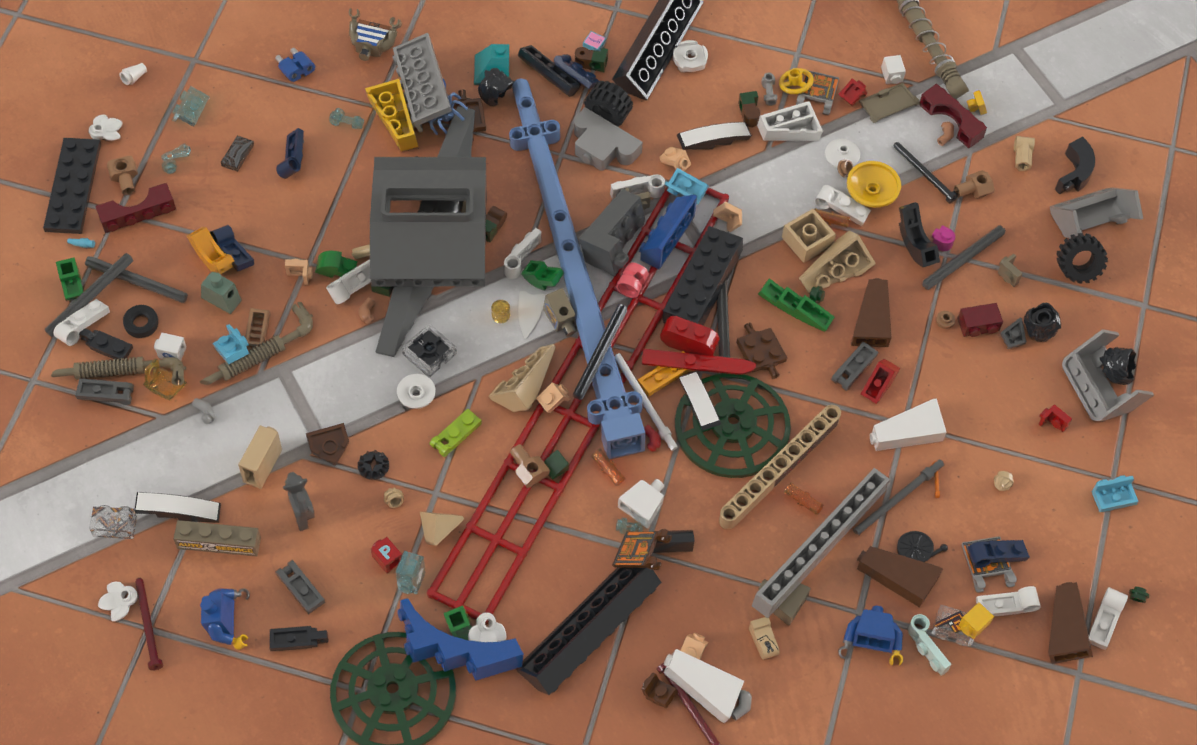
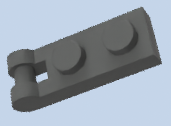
M863 341L835 372L831 380L841 384L842 388L846 391L849 390L856 379L878 356L879 352ZM845 373L849 377L845 379L842 375Z
M79 378L75 396L81 400L118 402L123 405H130L132 400L130 395L134 391V385L128 382Z
M293 560L288 562L287 566L283 569L279 568L275 571L278 578L285 584L308 614L325 603V599ZM293 572L294 575L289 578L287 575Z

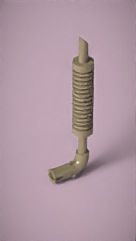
M297 302L299 308L295 303L292 306V310L300 319L299 323L301 324L295 331L282 338L276 335L272 339L270 338L269 341L262 342V344L255 346V348L253 347L252 350L249 349L248 355L231 364L224 362V364L217 366L218 372L199 382L209 385L221 378L227 381L231 377H235L234 374L238 375L241 371L244 372L248 368L250 369L252 366H255V364L257 365L258 362L261 363L265 359L267 360L268 356L272 357L275 353L278 354L284 351L285 344L310 333L313 328V315L308 313L302 302Z
M141 356L133 357V359L130 357L129 360L128 358H125V360L121 358V360L117 359V361L116 359H113V361L110 359L109 361L82 362V364L77 362L74 363L73 368L56 369L52 372L51 376L74 375L75 379L79 380V378L90 379V377L94 378V376L95 378H98V376L102 378V376L110 377V375L111 377L114 375H133V373L137 374V372L138 374H144L146 368L164 367L165 369L171 368V382L178 386V380L180 385L184 383V370H186V367H184L182 361L175 357H163L160 360L144 361V357Z

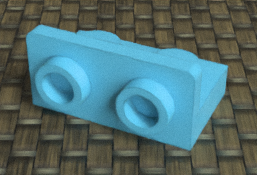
M228 324L226 327L229 335L220 337L213 345L228 364H231L249 354L247 350L249 344L244 335L241 336L237 328L234 329Z

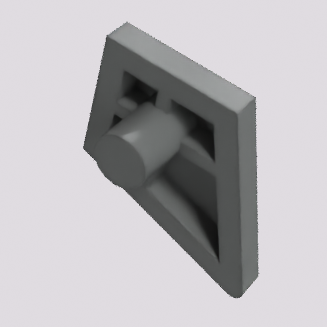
M1022 318L1017 319L1000 333L1008 349L1026 344Z

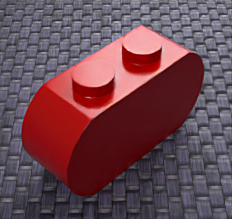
M678 316L667 318L660 333V339L666 346L691 354L713 356L720 341L719 335L713 329Z

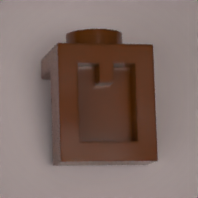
M652 673L642 686V691L647 700L666 709L678 693L675 687L660 681L655 673Z

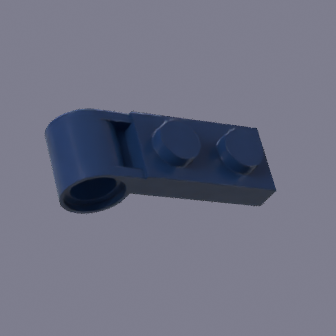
M300 128L287 135L285 160L276 167L278 175L283 179L289 178L301 168L304 131Z
M229 225L210 231L219 248L225 254H230L233 257L234 262H232V265L237 271L254 265V259L237 242L234 232Z
M1023 540L980 541L968 547V552L975 568L986 567L991 562L1027 561L1030 558Z

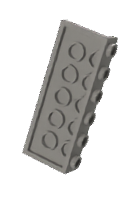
M428 33L393 47L395 55L392 56L396 66L398 65L396 72L401 78L400 83L405 91L403 94L405 101L408 102V112L412 116L410 117L413 128L417 127L419 132L423 131L421 124L452 111L431 37Z

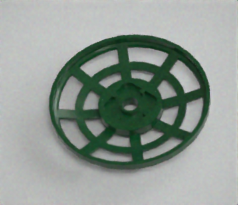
M721 373L702 379L703 384L712 381L715 386L714 389L707 392L709 397L718 393L722 400L714 406L721 425L702 431L693 414L694 428L683 432L681 428L682 409L684 405L690 406L684 394L678 404L675 415V433L682 451L695 465L717 476L743 478L756 475L788 444L791 425L787 407L781 397L769 385L745 374ZM737 378L750 381L747 387L739 385L723 386L720 379ZM757 385L772 394L780 406L770 407L766 400L754 391ZM726 390H737L744 393L740 399H729ZM753 396L764 408L754 410L747 402ZM773 414H784L785 432L782 441L772 435L774 428ZM767 415V431L756 426L757 417ZM734 417L738 419L739 422L737 424H731L728 421V419ZM712 430L719 438L716 445L712 444L703 433ZM753 433L762 437L758 444L749 448L746 440ZM697 435L701 443L712 451L708 461L699 457L686 440ZM768 441L778 447L770 458L758 465H754L752 454L761 450ZM726 442L739 443L741 451L725 450L723 447ZM719 455L731 458L744 457L747 468L728 469L718 467L715 463Z
M387 632L364 639L345 654L333 674L330 686V701L336 722L342 731L358 745H386L369 741L374 729L387 732L401 731L404 743L388 745H424L442 731L453 712L456 700V682L453 670L434 672L430 664L424 659L418 662L423 665L427 673L415 676L409 669L413 660L410 655L406 654L405 649L401 647L385 648L383 638H407L404 632ZM370 642H375L377 651L367 655L357 666L347 662L350 656L358 649ZM400 653L407 656L402 664L390 663L387 654ZM379 656L381 667L373 673L363 669L369 661ZM341 670L352 673L349 682V698L337 702L336 686ZM357 677L368 680L367 691L355 695ZM449 678V699L444 711L434 705L437 694L436 680ZM430 682L428 701L418 696V684ZM391 684H396L399 689L395 693H389L387 687ZM370 700L371 704L375 707L371 718L360 709L358 703ZM413 703L423 708L415 717L408 721L406 720L404 711L409 709ZM352 706L356 715L367 724L361 736L347 725L341 716V710ZM429 712L440 718L437 724L427 733L412 740L409 728L419 723ZM383 713L396 714L398 724H384L378 721Z

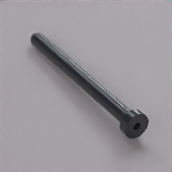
M899 142L894 143V148L946 196V201L949 204L957 199L958 194L955 191L951 192Z

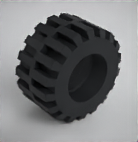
M609 81L597 82L584 101L587 109L617 127L622 125L633 108V102L628 93L620 86Z
M1078 233V236L1073 234L1070 235L1071 239H1064V245L1060 244L1059 246L1061 251H1057V256L1059 257L1057 262L1064 275L1072 282L1077 281L1079 284H1082L1083 281L1090 283L1091 279L1093 281L1097 280L1096 276L1103 274L1102 269L1106 270L1107 265L1105 263L1108 262L1107 253L1096 237H1092L1087 233L1085 236L1083 233ZM1079 252H1091V257L1087 263L1080 266L1073 265V259Z

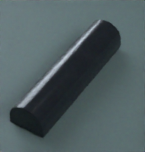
M532 45L520 48L518 52L520 59L569 97L576 94L581 86L577 80L556 66L554 62Z

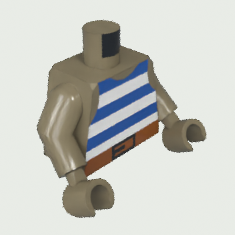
M352 8L349 9V15L352 18L349 24V36L356 48V52L360 53L359 58L361 60L368 61L370 56L380 57L383 52L393 47L398 33L396 30L402 26L401 20L398 19L397 24L394 25L395 18H390L389 23L391 26L361 19L357 22V18L360 17V11L357 9V14L352 16Z

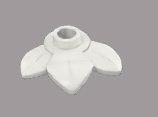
M99 115L94 118L93 125L89 127V134L91 138L97 140L106 139L113 141L120 139L121 136L117 130L122 127L123 122L116 118L108 119L106 115Z
M112 582L107 585L108 593L100 598L98 607L103 610H111V620L116 622L128 614L129 607L135 604L138 595L135 588L124 586L121 582Z
M491 613L480 614L476 620V625L469 630L468 634L469 641L499 642L505 641L507 638L504 626L496 622L494 615ZM489 620V625L486 627L485 622Z

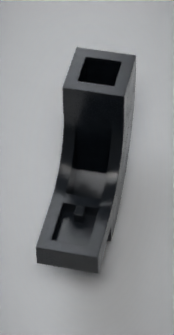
M1084 137L1068 145L1065 155L1073 163L1075 170L1058 180L1055 187L1058 194L1064 191L1068 192L1073 188L1078 192L1085 187L1095 167V154L1091 145Z
M914 202L899 207L901 218L899 223L900 232L913 260L923 268L939 263L938 246L931 242L924 232L919 204Z

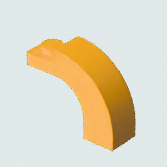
M201 227L187 235L197 255L211 272L222 274L233 267V257L230 254H225L219 248L207 227Z

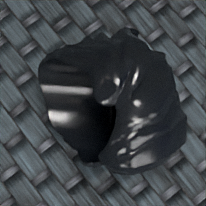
M492 68L490 71L485 70V78L478 87V93L486 104L496 106L498 105V97L503 98L506 91L512 88L514 81L498 68Z
M1048 302L1029 309L1024 316L1028 335L1030 338L1035 337L1036 341L1047 342L1056 335L1058 329H1061L1060 315Z
M1115 347L1107 349L1104 352V356L1100 357V361L1104 366L1103 373L1113 383L1120 385L1132 383L1135 379L1132 370L1136 368V353L1132 348Z

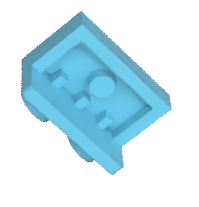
M679 168L676 169L670 181L665 182V186L668 188L667 191L675 196L677 194L681 196L696 195L697 205L709 188L708 184Z
M1122 475L1114 480L1108 481L1103 479L1096 483L1092 490V495L1099 512L1137 505L1139 501L1132 486L1133 476L1126 477Z

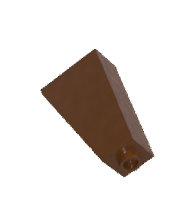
M879 278L869 279L851 340V346H860L864 341L871 347H889L892 336L888 280Z
M872 546L866 552L863 550L857 559L859 561L857 568L859 571L918 607H921L943 571V568Z
M1066 582L1056 586L1048 650L1052 664L1093 657L1077 582Z

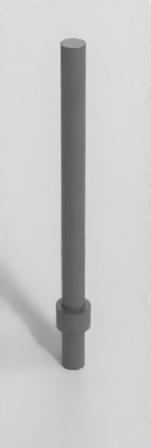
M939 459L932 466L923 469L917 478L853 529L856 535L862 533L924 481H929L934 477V473L944 466L943 461Z

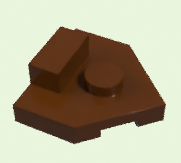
M344 423L306 433L311 454L336 466L349 444Z

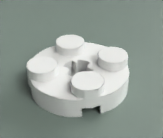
M694 40L682 41L673 52V61L681 72L703 70L708 60L706 47L699 45ZM688 54H691V56H695V57L689 58V57H688Z

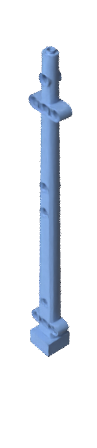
M517 79L512 85V90L522 126L510 130V147L516 151L529 149L559 263L564 272L563 277L568 296L576 315L575 321L588 365L606 328L548 146L560 140V124L556 120L540 121L528 81L526 79ZM610 344L592 380L597 399L590 401L587 406L589 422L595 425L601 424V440L607 460L645 451V430L640 417L642 412V396L635 391L626 393Z

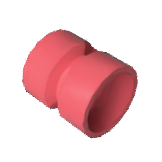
M628 263L616 285L617 290L626 297H638L642 285L645 284L649 276L647 269L638 263Z

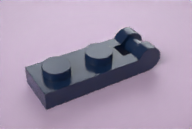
M570 55L555 56V65L588 89L593 88L597 82H600L596 75L585 71L581 64L573 62Z

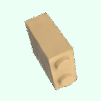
M260 425L238 464L243 482L262 489L282 452L279 434L274 428Z

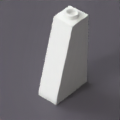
M937 398L874 425L869 437L871 444H874L875 450L881 451L943 441L947 432Z
M678 649L672 654L667 655L663 664L666 666L664 674L719 721L725 723L731 717L744 680Z

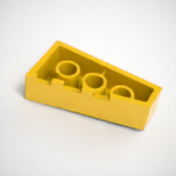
M396 79L365 88L371 105L401 152L418 147L400 80Z

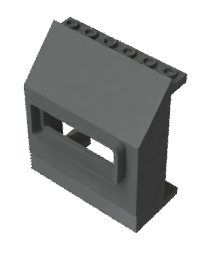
M374 157L370 211L371 286H485L486 157ZM396 200L466 201V213H390V203Z

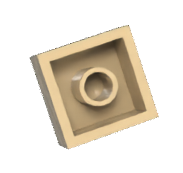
M814 209L785 224L782 233L783 240L803 263L827 250L834 243L836 236L835 232Z

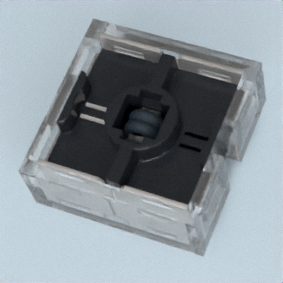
M430 323L402 346L403 355L429 378L441 368L440 364L442 362L446 364L457 354L456 346Z

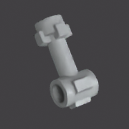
M765 73L761 80V84L766 89L767 94L764 95V101H766L767 105L771 106L776 104L777 95L773 93L775 77L772 73Z

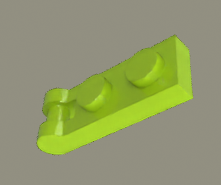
M467 409L438 436L433 437L429 445L434 449L437 448L439 454L445 457L482 424V420Z

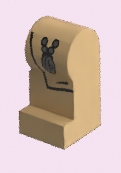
M766 617L751 621L749 631L763 660L779 655V647L770 626V619Z

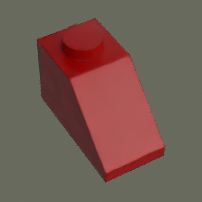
M886 359L879 361L863 388L861 395L877 404L891 386L901 368Z

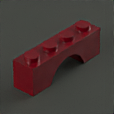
M937 83L921 95L919 105L931 116L943 114L955 120L959 127L956 138L967 148H971L984 138L987 130L985 124L979 121L957 99H954Z
M167 183L149 188L145 200L135 206H121L114 200L95 206L105 233L113 232L117 229L131 226L144 220H150L153 217L176 210Z

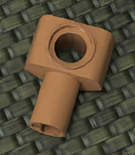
M125 156L108 161L107 168L111 181L120 183L124 195L133 194L135 188L132 179L138 174L133 157Z
M983 170L967 175L966 182L954 186V191L958 194V198L973 193L975 198L978 199L995 191L993 180L988 172Z
M520 444L512 448L510 453L520 465L515 470V473L527 488L549 475L550 469L539 456L530 457ZM535 469L536 472L531 473L529 470Z

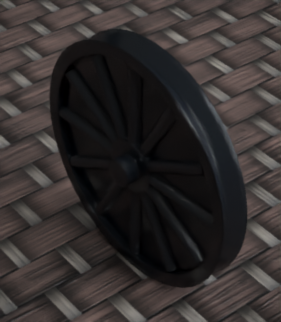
M910 531L903 534L898 540L897 551L899 555L926 562L933 554V542L923 532Z

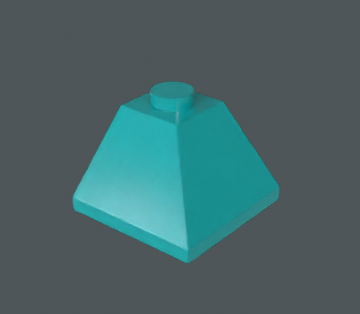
M491 44L475 54L474 85H480L481 81L485 78V70L490 71L492 68H498L509 77V44Z

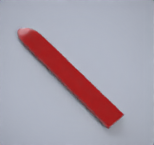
M643 348L642 365L736 375L750 373L756 368V363L745 359Z

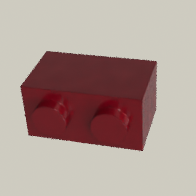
M997 303L961 308L957 317L963 337H976L985 333L994 334L1000 331L1003 324Z

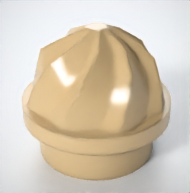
M1000 471L994 477L995 487L1000 491L1009 490L1013 486V475L1009 472Z
M395 487L393 489L389 488L384 494V502L391 508H397L402 505L404 498L402 491Z

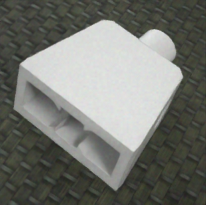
M655 479L651 485L644 480H640L620 496L618 508L648 529L663 504L664 495L660 491L664 488V484L658 479Z

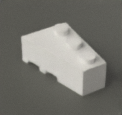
M810 101L760 115L757 124L763 141H819L823 133Z

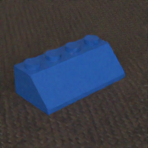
M696 195L676 197L673 203H669L666 214L659 218L656 229L650 231L647 242H643L639 249L641 261L660 270L695 217Z

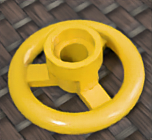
M793 68L786 71L780 77L779 86L785 93L801 94L811 88L814 78L811 72L806 69ZM802 74L808 77V83L803 82ZM793 85V86H800V87H802V88H799V89H790V88H787V87H790V86Z

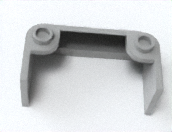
M1106 188L1050 206L1053 219L1063 236L1071 239L1070 235L1078 236V233H1082V230L1110 221L1116 222V224H1123L1128 222L1127 219L1130 218L1143 219L1138 190Z
M1104 329L1067 355L1062 362L1063 370L1089 417L1099 422L1129 413L1154 396L1153 392L1136 390L1131 394L1125 393L1117 397L1101 369L1103 364L1100 361V357L1104 356V352L1107 350L1105 346L1120 335L1118 332Z

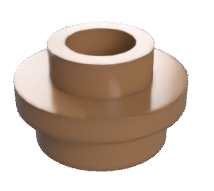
M843 159L839 161L837 170L842 177H848L849 172L854 166L850 160Z
M949 311L939 312L936 317L938 326L943 329L952 327L955 323V316Z

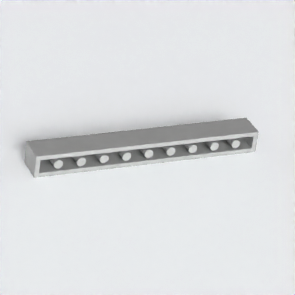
M873 468L756 593L752 607L766 618H769L884 494L890 479Z

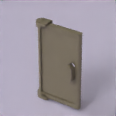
M904 83L883 89L876 94L859 100V103L869 114L870 120L873 123L920 104L919 99L912 95Z

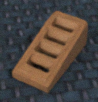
M250 308L245 335L249 346L255 347L265 342L270 320L269 310ZM255 317L264 318L263 321L254 320V319H255ZM253 324H259L263 326L262 328L253 327ZM260 331L261 334H253L251 332ZM250 337L260 338V342L250 341Z

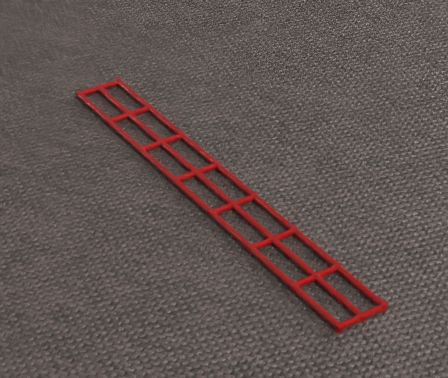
M667 187L627 253L629 261L624 267L619 269L618 273L609 282L607 289L598 302L600 312H602L613 291L620 293L616 285L623 275L626 265L631 263L646 236H649L652 225L671 195L667 191ZM708 188L705 193L720 200L717 207L729 201V195L726 193L723 194L711 188ZM713 214L693 248L681 242H678L674 247L688 253L689 256L662 303L643 296L658 270L653 266L648 271L649 276L645 284L642 285L638 297L631 298L632 300L627 307V312L611 342L612 348L639 302L657 310L629 361L625 360L631 371L661 320L663 310L709 226L713 227L718 218L713 216ZM580 336L575 340L574 345L553 378V383L559 385L579 349H583ZM622 372L621 379L624 385L627 378ZM574 398L568 409L558 405L553 410L564 417L540 457L543 462L551 455L571 419L590 429L571 460L569 470L563 474L559 483L549 478H544L538 482L553 489L554 492L523 546L515 545L503 539V536L532 486L527 488L524 484L495 535L476 526L509 469L515 471L520 466L513 462L515 459L509 453L438 575L427 590L428 598L434 599L453 609L464 606L468 616L477 620L482 613L465 606L464 603L499 545L518 555L484 612L494 613L561 493L564 492L565 486L593 437L599 430L601 424H592L588 418L575 413L582 400ZM540 403L537 405L513 448L519 444L523 446L544 410ZM529 470V472L534 473L536 472V470ZM474 533L491 543L459 598L455 601L437 592L470 534Z

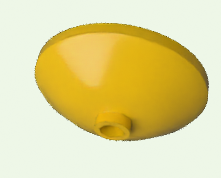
M866 161L857 164L851 169L847 177V189L851 197L858 203L867 207L880 208L890 205L898 198L901 190V180L897 172L889 165L878 161Z

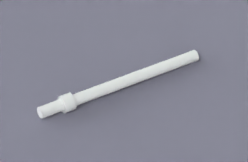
M620 353L616 354L617 364L634 391L641 394L642 404L658 428V434L661 439L666 441L671 451L676 450L678 446L671 436L670 429L665 427Z

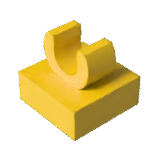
M980 90L973 92L975 99L967 100L969 111L975 112L979 110L980 115L986 114L987 110Z

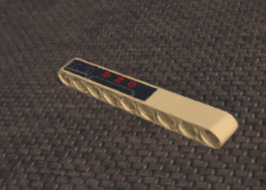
M832 404L826 406L728 501L720 512V526L724 529L734 528L837 427L841 416L840 408ZM777 465H783L784 468H780ZM764 477H769L772 480H766ZM751 490H757L759 493H753ZM742 502L745 506H740L738 503ZM730 515L732 519H727L724 516Z

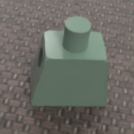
M211 272L201 284V298L229 314L242 301L235 284L221 276L220 273Z

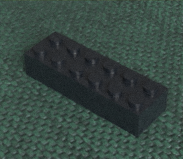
M711 226L708 227L663 310V323H666L667 318L670 316H678L704 325L718 299L720 290L723 288L725 281L728 280L743 251L742 237Z

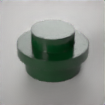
M822 286L813 287L810 292V299L819 304L825 297V291H823Z
M1141 587L1129 589L1130 599L1137 602L1146 603V599L1150 595L1146 593V589Z

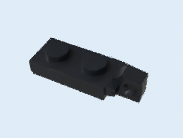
M84 328L79 333L81 340L86 341V345L91 350L112 359L121 360V358H124L125 360L133 349L132 344L98 330L92 332Z
M311 626L270 629V651L308 649L317 647V643H328L327 630L317 631V628H312Z

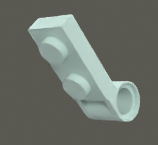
M917 614L912 618L908 626V633L916 642L919 653L923 656L925 655L930 661L932 669L936 672L938 671L942 676L948 672L951 663L927 635L926 632L930 626L929 619L925 615ZM914 624L921 625L923 629H917Z

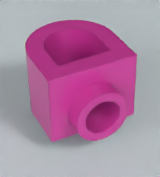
M942 225L940 230L935 229L931 238H933V243L938 246V250L949 251L953 246L955 233Z

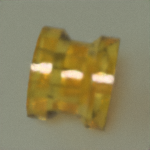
M497 300L492 304V319L496 323L507 322L510 318L509 303L505 300Z

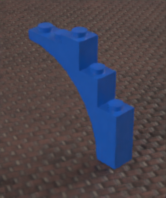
M408 598L400 600V609L397 612L399 620L401 622L404 621L407 635L404 649L406 654L411 656L413 663L435 656L437 663L442 665L444 672L466 665L468 672L473 674L475 681L522 667L524 654L516 638L499 642H478L454 637L438 630L425 621L414 609Z

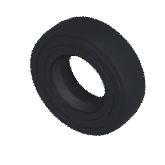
M136 305L126 311L123 317V325L129 335L135 338H145L156 331L158 316L150 306ZM145 316L148 318V322L145 326L137 327L133 324L135 318Z

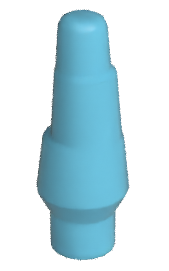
M69 238L67 240V243L82 248L95 247V241L88 238Z

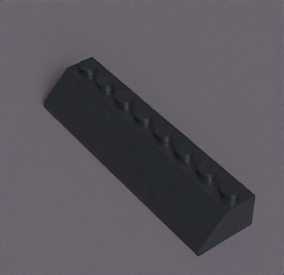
M658 0L612 78L616 85L620 86L630 95L648 100L671 60L674 49L682 41L701 8L703 0Z
M617 567L523 660L522 667L516 668L517 672L538 691L547 695L555 692L558 686L566 678L570 677L573 671L580 664L584 663L587 657L594 650L598 649L601 643L613 634L615 629L627 620L629 615L641 606L650 594L655 592L662 582L654 570L649 568Z

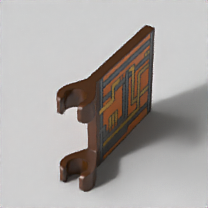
M666 529L659 531H626L612 566L659 570L662 563L656 562L657 558L651 555L657 540L670 543L672 535H667L668 530Z

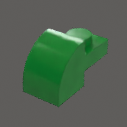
M325 251L318 256L315 273L333 278L334 275L341 277L356 268L358 261L341 256L342 252Z
M75 257L57 261L56 266L65 300L77 299L84 290Z
M531 260L521 274L534 287L546 290L548 286L555 287L564 272L561 268L547 267L544 261Z
M464 606L443 613L452 635L468 640L472 624Z

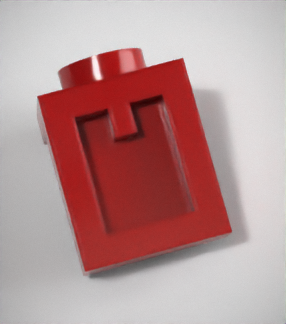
M852 78L838 95L853 107L862 95L866 96L868 93L863 82L860 80L856 82Z
M1055 404L1050 409L1045 408L1039 416L1041 417L1039 422L1041 427L1049 420L1055 428L1060 429L1062 432L1069 427L1072 418Z

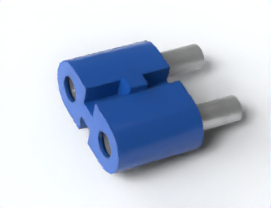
M296 48L290 50L293 54L292 59L289 57L283 59L280 55L275 57L279 63L278 68L291 82L301 79L302 74L307 76L315 70V64L304 52H298Z

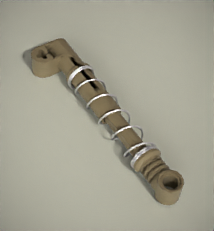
M896 0L899 12L903 17L907 18L909 28H912L916 34L915 39L925 44L922 51H929L933 59L929 63H936L935 74L942 79L949 94L954 99H957L969 92L967 85L956 70L957 66L953 57L945 54L946 45L938 42L939 33L933 30L932 22L925 17V10L919 7V0ZM935 33H936L937 36H938V40H937V41H936V39H935V37H934ZM939 44H942V45L944 46V48H945V52H944V53H943L941 47L939 46Z

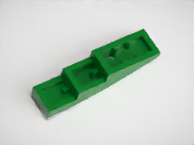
M770 278L758 293L762 298L787 314L824 332L835 318L806 295L801 297L789 287L783 289Z

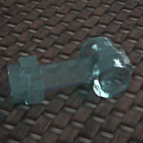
M336 108L329 116L330 123L338 126L340 122L351 124L354 129H362L364 119L359 116H354V118L345 116V112L340 108Z

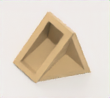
M420 511L425 541L429 545L437 546L464 520L463 516Z

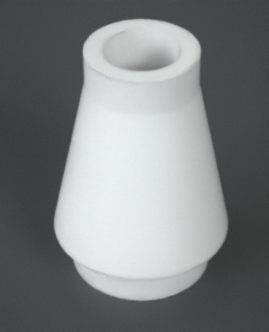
M143 63L122 69L119 75L125 85H133L147 72V68Z

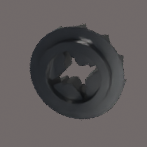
M377 450L367 451L366 454L360 456L358 462L360 474L370 480L382 478L389 470L388 457L383 452L381 453ZM375 459L378 465H375L372 470L371 465L368 463H372V460Z

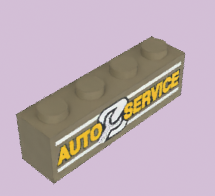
M177 520L173 539L177 549L258 556L261 536L258 528Z

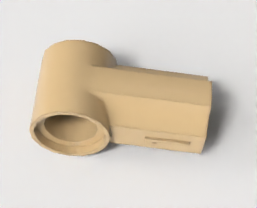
M1016 136L1015 168L1019 171L1031 169L1035 138Z

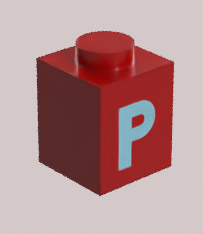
M388 537L383 540L380 539L373 544L371 548L372 557L386 573H389L403 562L402 553Z

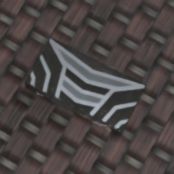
M237 135L222 159L221 166L238 172L253 148L254 141Z

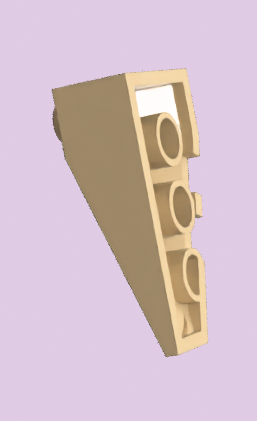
M848 231L834 241L799 279L807 292L810 293L813 287L822 286L826 288L830 284L862 275L876 263L860 236Z
M555 345L540 347L525 360V366L515 369L511 373L513 377L507 382L503 380L488 397L513 412L530 409L540 391L556 348Z

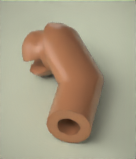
M943 122L941 125L944 134L937 139L938 144L941 146L954 137V125L951 122Z
M370 297L366 299L358 311L361 321H364L366 324H370L374 319L373 315L370 314V309L374 306L375 301Z

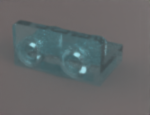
M190 86L188 91L184 90L179 98L182 101L180 105L176 104L174 107L172 121L175 122L179 118L194 127L210 96Z

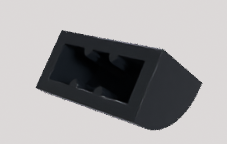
M693 530L668 531L667 535H672L670 543L657 540L653 553L692 552L695 542Z

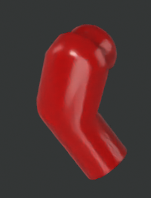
M647 424L644 427L645 435L649 437L650 441L647 444V448L655 452L661 446V437Z

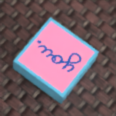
M591 31L584 40L583 47L589 50L600 51L606 43V38Z

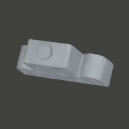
M586 107L575 117L574 134L578 138L575 142V155L585 163L591 164L600 171H603L615 157H617L620 164L630 165L642 153V141Z

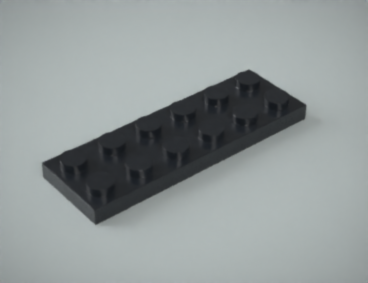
M63 138L43 226L45 232L82 234L101 147L100 140Z

